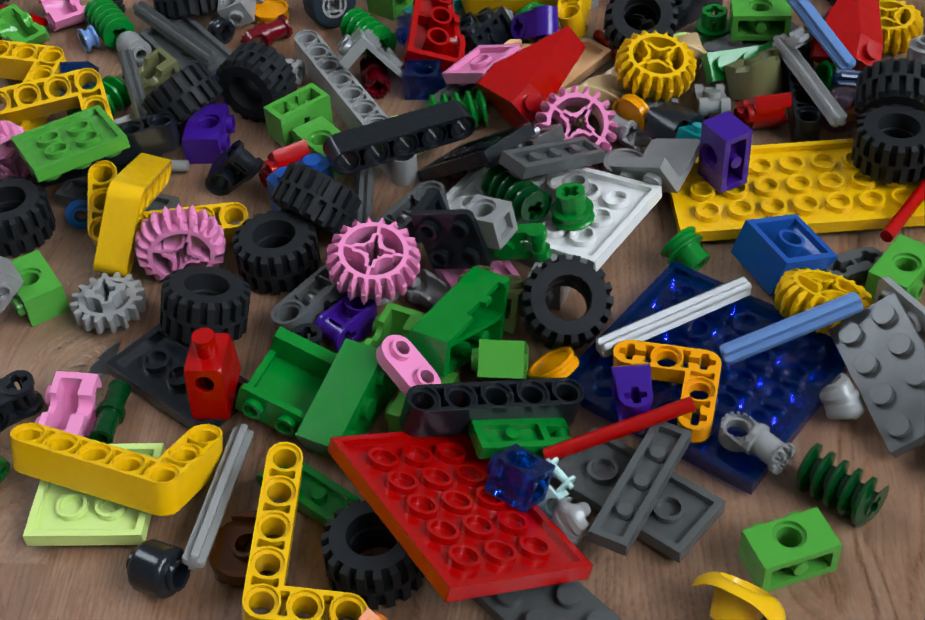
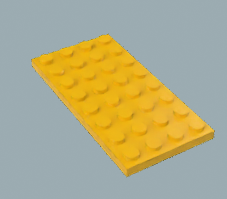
M854 138L751 145L747 183L721 194L697 173L698 155L679 192L668 193L678 233L687 227L694 226L696 228L695 233L703 236V242L737 239L745 221L749 219L797 214L815 233L884 229L923 178H919V181L914 183L906 182V184L900 185L898 183L887 184L884 181L870 179L871 176L863 175L860 169L855 168L853 165L854 160H851ZM925 199L903 227L925 226Z

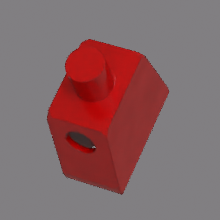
M199 328L192 333V340L184 366V378L192 418L230 419L241 371V364L232 337L227 333H214L210 328Z

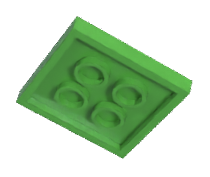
M99 104L10 137L14 148L38 182L56 180L65 172L73 169L87 168L96 160L104 157H115L121 154L122 150L130 148L125 133Z

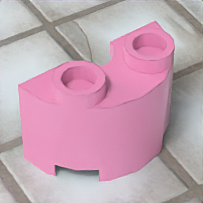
M38 0V3L41 2L47 14L44 17L48 20V24L53 31L63 30L86 22L84 16L85 5L81 6L80 0Z
M56 371L52 385L47 387L45 393V402L49 409L47 412H42L41 416L37 417L35 423L79 436L89 437L97 419L95 416L97 408L95 406L97 388H102L99 375L95 373Z

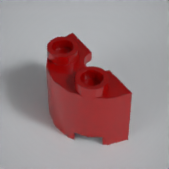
M787 92L749 98V100L736 102L737 107L734 109V116L748 125L750 129L785 125L789 120L787 117H784L785 109L792 107V94Z
M303 139L279 148L267 156L268 160L264 161L262 168L258 172L260 182L264 187H268L266 178L280 167L288 166L291 162L296 163L304 156L311 154L307 140Z

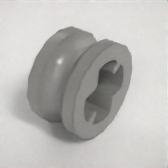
M287 58L285 61L291 64L293 67L292 73L296 74L297 80L295 83L300 85L305 75L304 61L297 59L294 62L292 58Z

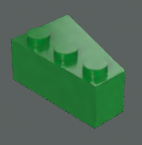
M473 266L410 329L407 339L416 347L439 376L445 377L471 361L472 349L479 348V339L502 340L510 278Z
M347 338L344 340L295 434L307 451L334 460L327 451L330 438L367 434L399 388L382 369L376 359L377 348Z

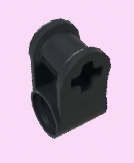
M237 140L213 160L205 180L206 188L214 195H228L244 182L251 180L260 171L264 161L260 157L255 158L244 148V143L241 140Z
M16 370L0 379V432L25 418L34 416L43 407V397L38 391H35L34 378L28 371ZM15 382H18L20 390H17ZM25 398H27L30 403L29 407H27L24 402Z

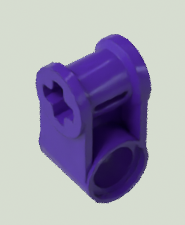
M550 5L538 6L530 11L514 16L511 23L513 38L521 40L533 38L535 41H538V39H542L559 30L558 7Z
M347 293L340 301L323 311L317 317L314 324L322 329L323 339L332 342L334 348L339 352L343 344L342 341L346 338L359 342L369 333L373 332L372 325L375 317L378 315L375 299H368L365 305H363L361 297H356L350 301Z
M650 364L611 366L613 399L616 401L618 421L652 410L653 389ZM649 428L643 429L632 434H644L649 430Z

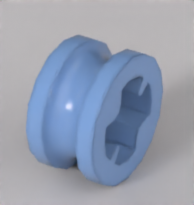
M92 25L86 26V30L82 28L77 30L78 39L86 52H91L92 47L96 49L101 47L99 36Z

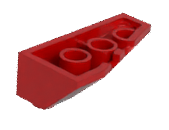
M454 0L413 1L402 58L404 64L401 66L405 74L430 79L442 75L444 71L464 57L466 41L464 35H461L459 28L460 19L459 15L455 13Z
M837 0L828 9L825 22L856 60V66L852 70L863 71L866 66H873L874 62L881 61L883 37L879 0ZM813 36L809 58L819 64L825 60L833 63Z
M565 26L540 39L538 42L517 51L515 54L494 63L477 81L476 86L512 128L529 122L532 124L536 120V113L543 112L540 108L542 101L549 102V94L557 93L586 47L569 26Z

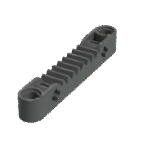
M435 180L420 183L375 222H379L382 217L387 225L396 221L398 230L407 228L409 237H415L416 243H421L410 213L427 190H439L447 210H450L444 185ZM326 263L272 309L270 315L276 331L280 326L292 332L300 324H314L322 311L329 309L347 295L348 291L339 294L337 284L331 283ZM307 333L308 340H309L310 337H311V335H310V333Z

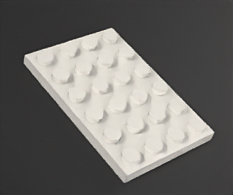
M483 167L474 173H467L446 193L450 210L463 209L476 194L482 195L481 182L489 169ZM588 167L569 169L568 171L528 178L534 185H537L550 195L552 205L556 201V189L562 185V180L565 176L581 173L588 177V181L592 184V190L588 198L593 202V212L595 214L594 221L590 226L578 231L560 230L553 225L550 210L539 223L546 226L548 237L545 241L550 244L552 254H566V257L572 259L573 255L581 256L580 262L584 264L589 259L595 263L593 269L596 272L662 198V186Z

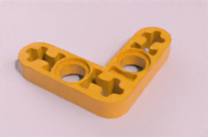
M623 340L617 343L613 349V366L648 364L646 358H649L652 380L683 384L680 399L689 397L690 393L694 391H703L709 395L708 398L703 400L692 397L696 411L677 417V426L692 431L691 443H699L709 438L712 432L720 381L721 358L713 351L638 340ZM662 359H670L676 364L671 367H664L657 362ZM683 363L688 364L687 368L683 367ZM701 367H707V370H703V369H700V368H701ZM693 413L700 414L698 425H691Z

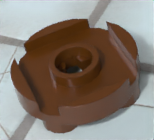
M257 511L237 513L231 516V522L225 524L222 528L220 525L208 557L209 564L218 582L244 587L250 553H242L238 550L246 549L247 545L252 543ZM268 535L266 537L271 539H277L280 536ZM272 571L260 572V574L264 576H271L276 574Z

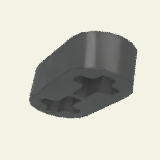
M873 247L857 248L837 255L836 261L823 271H831L832 274L838 276L843 275V278L854 280L856 285L866 282L868 271L883 253Z

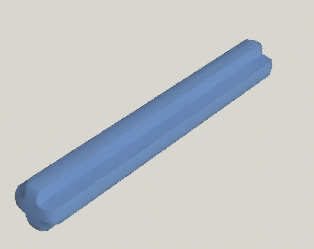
M786 0L837 68L852 70L856 66V60L809 0Z
M855 292L848 293L724 343L719 347L721 356L727 365L734 364L863 311L862 301Z

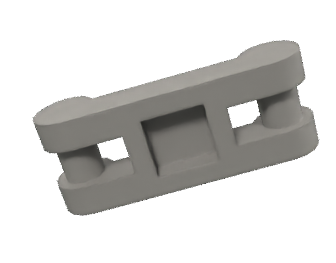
M694 84L693 100L697 113L708 116V113L722 114L731 110L730 97L726 96L724 84H715L714 87Z

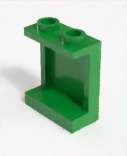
M280 326L273 337L269 352L249 382L243 383L239 388L235 409L251 419H257L275 428L283 435L298 439L295 434L337 354Z

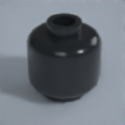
M155 539L142 542L130 553L126 562L129 584L134 590L161 599L173 596L185 587L190 577L191 570L182 563L184 550Z

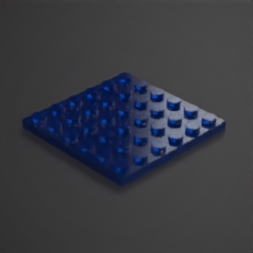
M673 261L602 335L724 283ZM752 295L646 340V342L709 350L721 358V374L712 432L705 441L699 443L690 442L681 459L750 495L768 474V465L754 454L747 455L743 451L734 452L724 448L718 439L721 419L727 413L730 415V412L737 414V411H739L741 415L746 413V417L749 418L751 416L759 424H766L770 427V433L785 444L792 443L822 405V400L819 397L822 389L832 384L838 374H846L848 371L832 337L821 332L815 333V331L734 364L727 365L720 353L719 347L722 344L786 319L774 305ZM594 342L578 359V367L567 378L577 381L584 389L585 396L580 405L581 407L612 423H616L619 421L611 385L613 355L607 358L601 357L595 348L596 343ZM646 358V362L650 363V359ZM662 359L657 362L664 367H671L676 364L670 359ZM683 363V367L687 368L688 364ZM701 367L700 369L707 370V367ZM652 380V409L680 400L683 384ZM694 391L690 393L691 397L698 400H703L709 397V395L703 391ZM692 414L691 425H698L700 414ZM677 418L666 421L677 426ZM738 427L727 429V432L734 437L747 435L743 429ZM646 433L637 436L643 439Z

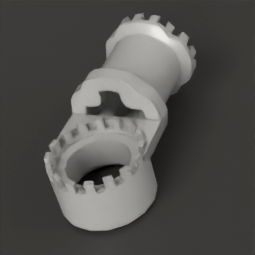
M616 112L615 117L610 121L617 122L618 128L611 132L617 135L616 139L619 140L622 146L635 149L644 154L653 139L643 134L644 131L641 130L639 123L633 120L628 121L620 117L619 113Z
M737 411V414H734V412H730V415L728 413L725 414V417L721 419L718 435L719 442L724 448L734 452L743 451L747 455L754 454L768 465L770 472L776 475L786 468L785 462L787 464L790 463L788 458L793 459L797 447L792 443L785 444L770 433V427L766 424H759L751 416L748 418L746 413L741 415L739 411ZM738 427L743 429L747 435L734 437L727 432V429Z

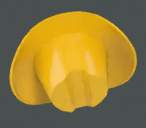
M709 571L699 575L691 584L692 586H714L709 615L714 620H761L764 616L767 620H786L782 604L773 595L733 575L719 571Z

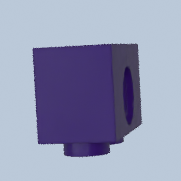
M208 104L187 120L181 140L186 160H189V164H212L217 156L231 146L230 135L235 133V117L230 115L228 104Z
M730 111L702 121L697 173L720 194L747 183L753 130Z

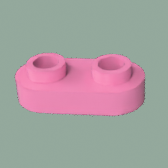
M390 335L378 346L376 359L379 365L405 396L413 386L441 384L436 371L407 338L401 335Z

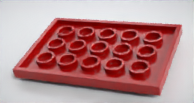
M400 431L330 438L327 450L446 603L589 578L593 567L592 563L494 458L478 459L469 434L416 437Z

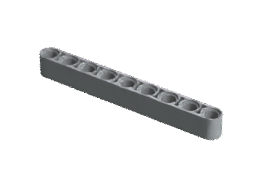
M302 30L294 35L297 59L304 61L305 73L317 87L330 95L331 106L350 129L389 118L353 74L338 62L337 55L316 31ZM417 154L379 165L392 183L397 186H411L418 181Z

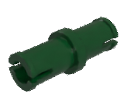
M121 379L109 382L105 398L98 403L95 416L97 419L90 432L89 439L106 444L113 443L118 425L123 423L126 415L124 407L131 393L129 383Z

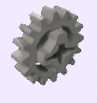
M116 272L113 277L102 273L101 278L98 280L91 277L89 278L90 284L88 286L80 284L78 286L80 293H73L71 295L73 302L70 303V308L78 326L83 325L87 332L95 327L97 334H102L107 328L112 333H116L117 327L120 325L126 329L129 328L128 321H139L140 316L138 312H145V302H148L141 281L139 279L134 281L131 274L122 278L120 272Z

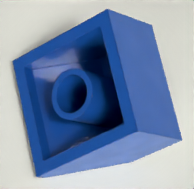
M797 214L746 220L731 250V253L741 263L742 267L758 281L762 289L768 292L770 296L775 295L776 285L785 271H789L792 268L802 269L804 267L811 270L818 268L823 271L834 263L838 257Z

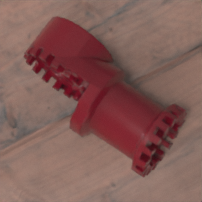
M281 14L276 20L266 24L261 22L257 27L248 29V32H244L245 35L241 36L242 40L240 42L248 43L254 38L260 37L259 42L266 43V46L269 47L273 45L275 40L282 37H291L293 34L292 25H288V17Z
M373 55L370 58L369 56H366V59L362 58L360 61V73L362 80L366 82L365 90L373 99L384 98L387 93H390L391 89L390 82L386 79L388 74L386 65L376 56L373 57Z

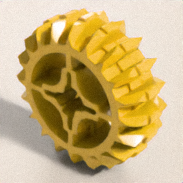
M879 0L883 37L882 55L892 54L896 56L898 52L906 53L909 42L923 33L924 17L921 16V11L915 9L914 5H906V1Z
M645 30L640 35L633 33L630 38H625L616 53L614 67L617 73V81L623 83V89H631L632 94L642 95L643 100L649 97L653 98L656 103L660 98L666 102L672 97L679 99L680 95L686 93L696 76L697 60L694 58V51L688 49V43H680L678 36L669 37L667 32L664 35L658 34L656 30L650 34Z
M807 267L802 269L792 268L789 271H785L774 291L775 308L785 318L851 292L859 295L863 304V310L874 304V301L871 299L872 295L865 291L866 289L863 286L856 285L854 280H847L843 278V275L838 276L832 274L831 271L825 272L818 268L815 270ZM848 318L818 329L815 333L821 332L831 336L828 330Z

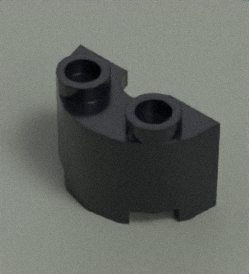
M667 101L658 108L651 107L645 116L647 124L643 134L652 139H675L679 127L692 125L693 122L702 123L705 116L677 102Z

